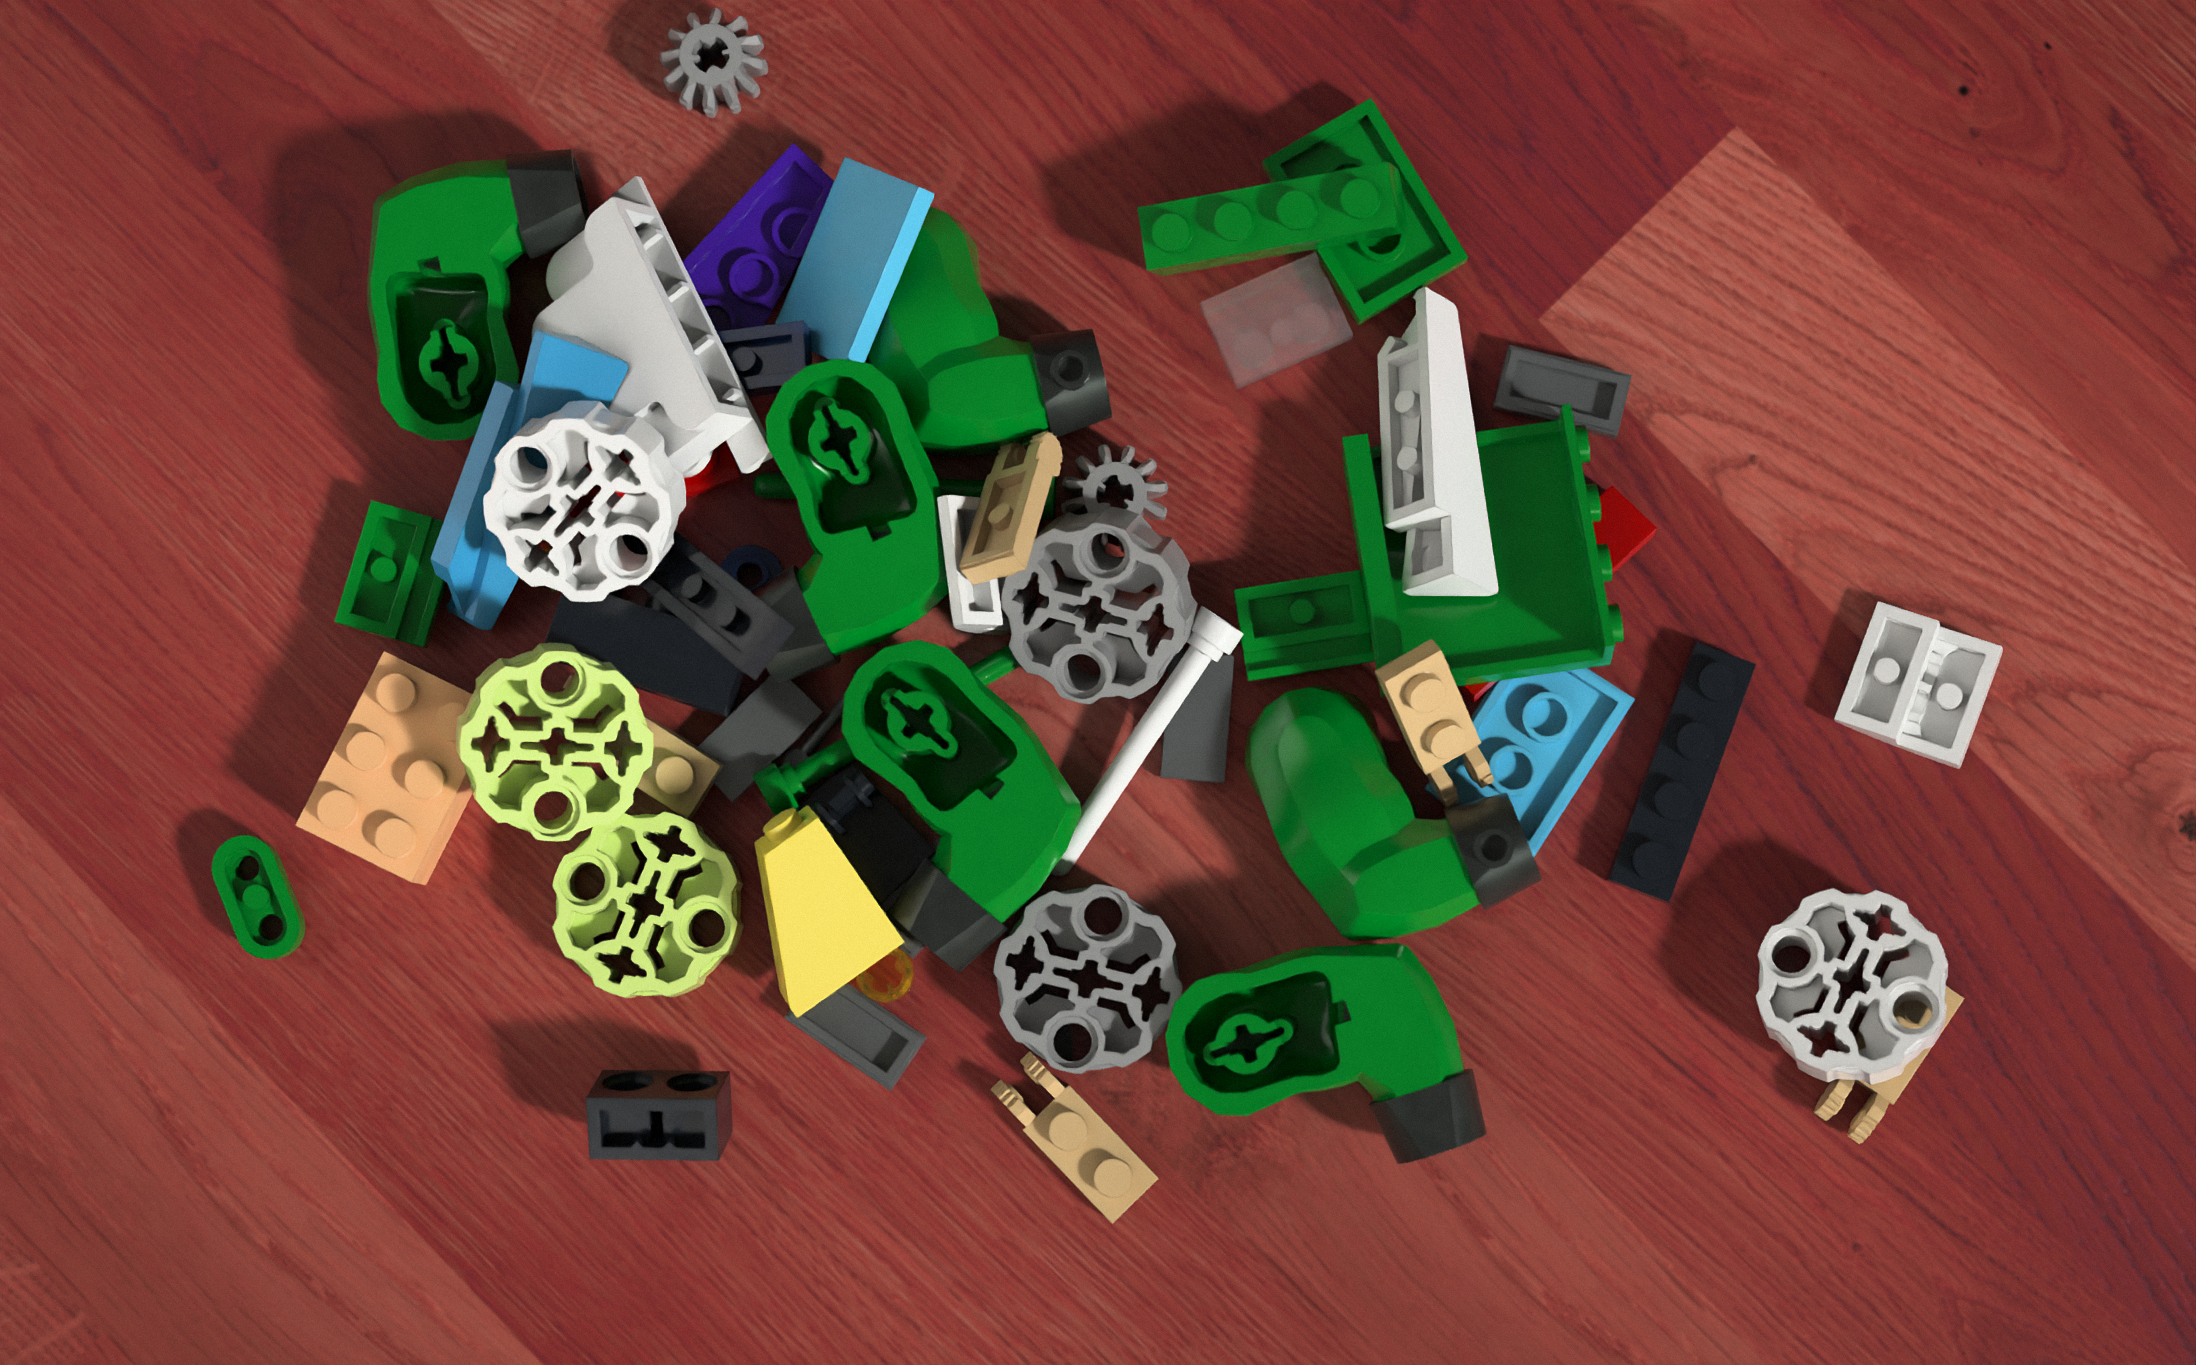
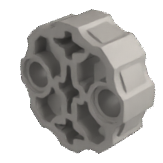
M1109 506L1099 513L1076 515L1068 512L1053 520L1035 536L1026 570L1019 571L1005 578L1001 595V609L1008 616L1012 633L1009 648L1026 673L1040 675L1054 685L1059 696L1084 704H1092L1103 697L1122 696L1132 699L1158 683L1175 654L1180 652L1191 635L1198 603L1191 595L1187 577L1190 563L1173 538L1160 536L1148 528L1138 513ZM1110 533L1116 536L1123 544L1124 556L1113 557L1107 554L1099 544L1098 534ZM1037 574V583H1040L1039 593L1047 596L1039 606L1037 605L1038 597H1036L1037 588L1029 584ZM1152 584L1156 586L1151 593L1142 592L1144 588ZM1093 596L1102 599L1101 607L1108 612L1106 615L1097 612L1098 604L1091 599ZM1160 604L1163 605L1164 624L1170 627L1162 638L1159 635V618L1153 615ZM1048 618L1057 619L1052 626L1043 629L1041 626ZM1085 654L1092 657L1098 663L1101 675L1092 676L1082 672L1077 666L1075 655Z
M1093 884L1089 888L1072 889L1064 892L1053 890L1026 906L1024 915L1015 924L1008 937L1000 942L993 970L994 975L997 977L998 995L1001 1004L999 1014L1015 1041L1025 1044L1035 1054L1045 1059L1050 1067L1076 1074L1114 1066L1123 1068L1151 1051L1153 1042L1162 1033L1170 1020L1174 1002L1181 996L1183 985L1179 980L1178 964L1174 951L1176 942L1160 916L1152 915L1142 905L1130 899L1126 891L1099 884ZM1100 898L1115 902L1120 907L1122 913V922L1119 928L1108 935H1098L1092 932L1084 920V914L1088 905ZM1048 929L1054 937L1057 947L1079 952L1078 960L1075 961L1050 955L1048 946L1040 933ZM1033 937L1035 939L1033 945L1035 948L1034 956L1040 962H1044V969L1041 974L1031 973L1027 983L1024 982L1023 989L1017 991V971L1007 966V961L1010 954L1021 955L1024 946H1027L1028 939ZM1146 953L1151 959L1133 975L1106 968L1108 959L1131 964L1138 957ZM1086 961H1093L1098 963L1097 971L1100 976L1106 977L1108 981L1122 984L1123 989L1096 988L1093 989L1090 998H1083L1078 996V984L1070 981L1069 978L1054 975L1053 971L1056 968L1071 972L1072 969L1083 970ZM1153 968H1158L1160 970L1158 977L1160 979V989L1169 993V1000L1167 1004H1156L1153 1012L1149 1015L1148 1021L1143 1022L1141 1019L1143 1013L1141 1011L1142 1002L1139 998L1132 996V989L1134 984L1139 986L1145 985L1148 977L1152 975ZM1043 984L1070 990L1068 999L1045 994L1040 1000L1029 1005L1025 998L1035 993ZM1098 998L1125 1003L1135 1026L1128 1029L1118 1011L1098 1007ZM1069 1023H1078L1084 1026L1092 1038V1047L1089 1053L1078 1061H1068L1061 1058L1054 1047V1037L1057 1031L1063 1025Z

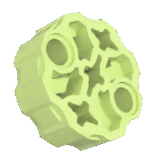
M540 643L534 650L519 654L513 658H499L475 680L476 689L467 704L465 712L457 718L456 751L460 760L464 763L475 800L497 823L507 822L516 828L528 831L536 840L567 841L577 832L587 830L593 826H609L633 804V792L639 784L643 772L652 764L653 733L646 725L643 711L638 702L639 694L613 664L601 662L592 656L581 653L570 644ZM557 661L570 663L574 667L575 675L573 682L567 689L553 693L541 687L540 678L546 666ZM505 701L512 707L517 716L537 717V722L509 721L504 711L498 705ZM607 704L610 706L600 715L595 724L573 723L571 718L594 719L602 708ZM491 716L499 737L505 739L504 741L493 743L492 753H489V760L485 762L478 743L473 741L472 737L483 736L485 726L488 725V718ZM622 722L624 731L635 743L634 746L628 745L623 747L622 757H619V764L617 765L615 756L608 746L604 744L605 742L616 740ZM559 727L565 738L572 741H569V744H560L557 748V755L549 756L543 744L537 742H539V739L545 740L550 738L552 728ZM512 760H535L537 764L513 763L510 769L499 777ZM571 762H599L608 777L602 780L595 774L590 765H571ZM551 791L565 794L568 798V804L565 812L560 817L554 820H543L534 815L535 802L541 795Z
M665 811L659 815H628L624 813L609 826H593L591 834L580 843L575 851L564 855L552 884L556 892L557 917L553 930L564 956L573 959L592 978L596 987L625 998H635L639 995L677 997L702 986L706 977L721 961L734 953L744 927L740 918V891L744 884L732 856L722 851L698 824ZM678 828L682 829L680 840L688 844L687 847L694 849L695 855L691 857L685 854L684 856L673 854L669 863L664 862L666 851L658 847L659 844L652 842L651 836L658 835L662 837L664 835L673 837ZM635 842L638 843L640 850L647 858L637 885L632 883L640 865V860L632 846ZM596 864L604 873V888L594 899L584 900L575 891V876L584 866ZM701 867L703 872L694 877L685 878L676 900L672 899L682 872L694 871ZM653 888L657 889L655 900L664 904L663 912L660 916L649 915L645 922L642 923L643 911L634 906L635 899L638 895L649 896ZM716 911L724 920V935L720 942L714 946L703 947L697 943L693 936V923L703 912ZM620 912H626L616 938L596 944L594 938L604 933L613 932ZM660 926L665 928L656 949L663 959L665 965L663 968L660 967L658 960L651 952ZM629 948L633 950L631 961L640 965L639 968L646 970L647 976L625 975L621 982H618L619 970L610 966L611 963L606 962L603 956L604 954L625 956Z

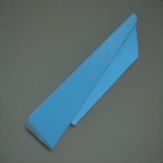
M536 329L521 384L495 380L430 558L435 574L448 583L452 595L450 602L446 605L448 612L478 629L491 630L519 579L507 566L506 551L498 536L487 529L484 516L483 496L491 489L496 470L494 459L500 450L532 418H543L548 414L557 412L568 402L583 400L600 401L608 409L628 371V364L625 360L577 336ZM524 447L525 457L530 464L541 469L548 468L546 458L541 451L534 447ZM550 505L546 508L547 510H555Z

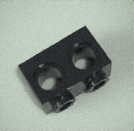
M602 1070L586 1097L589 1159L719 1161L733 1132L730 1071Z

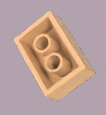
M384 651L296 826L410 882L426 885L472 795L470 779L466 773L464 763L460 760L456 751L457 718L465 712L472 694ZM503 710L507 719L510 720L512 714ZM491 716L488 718V725L485 726L483 736L472 737V740L478 743L483 758L487 762L489 760V753H492L493 743L498 742L500 739Z

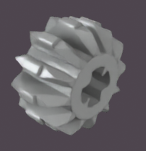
M715 7L710 14L709 24L702 25L699 16L694 12H690L687 15V22L691 31L686 34L679 29H670L667 36L676 49L660 53L662 66L672 70L663 80L669 92L682 91L679 101L681 106L687 111L696 107L703 100L702 104L706 117L713 119L718 113L719 102L726 101L729 110L733 114H738L741 111V104L737 95L741 92L748 97L758 98L761 91L759 85L752 77H760L768 73L767 61L756 56L764 49L763 40L759 34L746 35L748 23L742 16L734 18L726 26L723 11ZM723 55L726 63L724 68L720 69L712 65L705 71L702 61L706 57L717 61Z
M1107 444L1100 445L1098 447V458L1101 465L1097 468L1083 455L1079 456L1075 461L1078 471L1086 480L1073 476L1063 479V489L1079 497L1062 503V514L1064 515L1068 512L1076 515L1099 513L1106 507H1111L1109 503H1098L1096 498L1097 496L1105 498V487L1117 485L1120 494H1131L1133 498L1132 501L1124 499V509L1138 513L1144 524L1152 529L1151 525L1143 517L1154 520L1165 519L1167 508L1150 499L1159 498L1167 494L1168 485L1166 481L1161 480L1145 483L1155 472L1157 463L1152 458L1143 461L1136 469L1131 467L1135 457V448L1133 446L1126 445L1122 451L1121 461L1112 462L1109 446ZM1110 533L1098 534V541L1103 550L1107 546ZM1118 539V547L1121 552H1124L1123 544Z

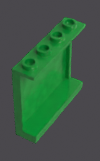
M1571 404L1561 405L1559 420L1475 432L1498 582V593L1491 596H1410L1402 592L1407 531L1398 533L1384 526L1381 446L1370 447L1368 434L1342 437V463L1376 670L1430 639H1433L1441 649L1457 687L1611 664L1615 643L1624 641L1623 622L1618 603L1609 605L1607 603L1604 582L1612 581L1611 557L1607 543H1596L1593 522L1601 521L1600 498L1596 483L1585 484L1582 463L1590 462L1588 433L1585 424H1574ZM1378 680L1380 697H1386Z

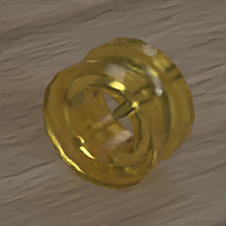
M898 947L887 954L897 958L895 969L903 974L902 981L897 988H894L892 984H888V992H880L874 989L876 978L872 974L867 973L868 968L856 976L859 988L863 994L872 1000L881 1002L896 1001L906 995L913 985L915 975L913 962Z

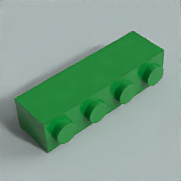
M1388 161L1137 207L1146 269L1160 276L1408 233L1399 169Z

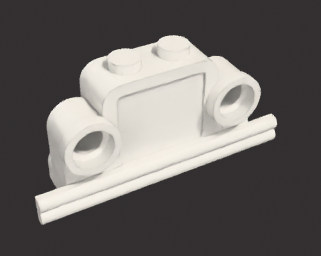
M635 176L589 216L585 229L559 249L551 258L546 272V285L554 302L536 317L532 327V338L536 329L573 335L625 360L628 364V371L608 410L625 417L640 416L652 425L664 437V451L672 466L681 472L684 478L692 477L701 472L708 464L713 450L724 441H727L741 472L751 473L758 469L761 463L773 457L767 447V435L642 177ZM625 448L623 449L628 460H632L634 458L632 453Z

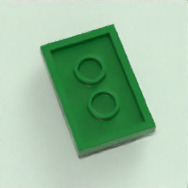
M1372 98L1272 154L1262 162V168L1272 183L1387 161L1399 169L1408 233L1313 249L1314 254L1357 325L1362 324L1417 292L1418 289L1465 264L1468 259L1467 254Z

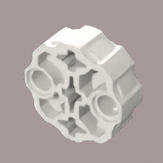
M583 400L568 402L557 412L548 414L543 418H532L506 443L494 459L496 470L491 489L483 496L486 527L498 536L504 547L507 566L530 586L553 588L561 591L570 601H603L609 592L621 589L627 585L641 584L655 570L674 544L673 534L677 526L678 517L686 507L684 476L672 466L664 451V437L640 416L625 417L609 411L600 401ZM524 447H534L541 451L546 458L548 468L541 469L530 464L525 457ZM624 448L634 456L628 464L623 462L618 456ZM588 461L593 470L592 472L584 466ZM594 485H600L601 491L592 500L593 504L588 508L585 507L576 518H572L570 512L579 503L578 499L583 494L586 495ZM615 491L626 494L621 498L615 493ZM550 505L556 511L547 510L546 508ZM579 531L586 537L583 541L581 540ZM630 534L640 538L646 545L648 554L639 555L630 551L625 546L622 535ZM543 539L553 547L548 553L538 545Z
M1834 888L1815 893L1802 899L1799 909L1788 916L1781 924L1771 926L1760 946L1757 955L1760 971L1759 991L1756 994V1000L1763 1025L1769 1038L1776 1040L1796 1060L1798 1069L1812 1077L1825 1082L1835 1079L1862 1080L1870 1085L1887 1081L1901 1075L1905 1065L1915 1059L1924 1049L1933 1047L1943 1029L1947 1015L1945 981L1948 977V963L1943 947L1937 935L1927 931L1909 913L1907 904L1891 895L1877 890L1868 894L1842 893ZM1881 917L1890 919L1891 932L1894 936L1883 933L1878 941L1869 939L1868 926L1865 923L1876 925ZM1846 922V928L1853 943L1843 961L1838 959L1845 945V940L1839 931L1838 924ZM1786 946L1802 947L1809 953L1810 961L1808 965L1796 973L1783 972L1774 964L1776 954ZM1889 960H1897L1890 962L1881 981V978L1877 975L1883 965V962ZM1863 961H1865L1862 977L1863 989L1867 993L1855 991L1851 998L1846 1000L1842 1011L1839 1013L1842 995L1841 986L1837 981L1839 979L1849 982L1854 974L1857 975ZM1822 991H1824V995L1827 997L1819 1013L1794 1017V1015L1800 1012L1813 1010ZM1908 1000H1916L1928 1006L1932 1016L1926 1025L1910 1029L1903 1027L1897 1022L1894 1017V1011L1899 1004ZM1862 1012L1865 1016L1858 1031L1865 1041L1866 1048L1858 1051V1046L1851 1029L1859 1013ZM1827 1031L1834 1033L1836 1047L1841 1051L1837 1053L1833 1050H1827L1822 1058L1815 1057L1813 1044L1805 1037L1822 1039Z

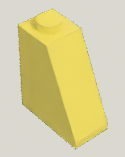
M808 805L798 812L795 808H789L773 817L762 829L765 835L754 842L779 989L797 1018L904 943L825 826Z

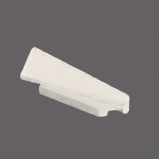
M1423 287L1418 289L1413 297L1416 300V315L1401 338L1389 336L1378 353L1384 526L1398 533L1407 531L1402 592L1410 596H1491L1498 593V582L1458 311L1454 303L1429 288Z

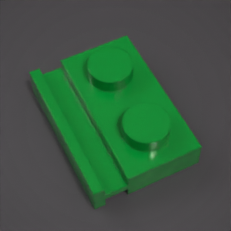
M371 500L334 622L342 626L428 649L447 586V582L435 574L430 559L444 521Z
M1360 570L1233 590L1238 628L1244 633L1240 640L1247 682L1366 664L1375 661L1369 635L1370 629Z

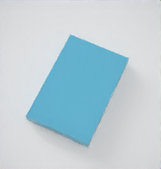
M844 157L775 324L804 321L811 328V348L813 352L829 360L840 358L864 363L935 194Z
M1588 668L1497 681L1488 689L1470 717L1481 741V744L1477 746L1489 765L1494 782L1484 788H1480L1468 775L1462 756L1456 757L1442 765L1457 788L1459 802L1452 806L1507 792L1533 857H1535L1635 699ZM1428 782L1423 791L1440 801L1431 783Z

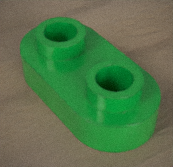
M236 836L225 841L217 849L212 860L211 869L215 885L238 942L247 953L257 958L274 960L290 955L299 947L304 938L305 919L278 852L269 842L253 836ZM254 857L259 863V873L254 879L247 881L242 877L240 867L246 858ZM276 915L283 922V931L278 938L271 940L264 933V924L269 917Z

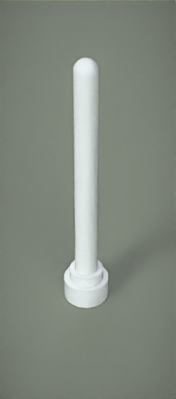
M1204 606L1200 607L1191 628V635L1187 640V643L1190 644L1189 648L1081 807L1082 814L1068 848L1051 871V874L1064 876L1071 870L1210 661L1218 662L1224 652L1230 655L1244 633Z

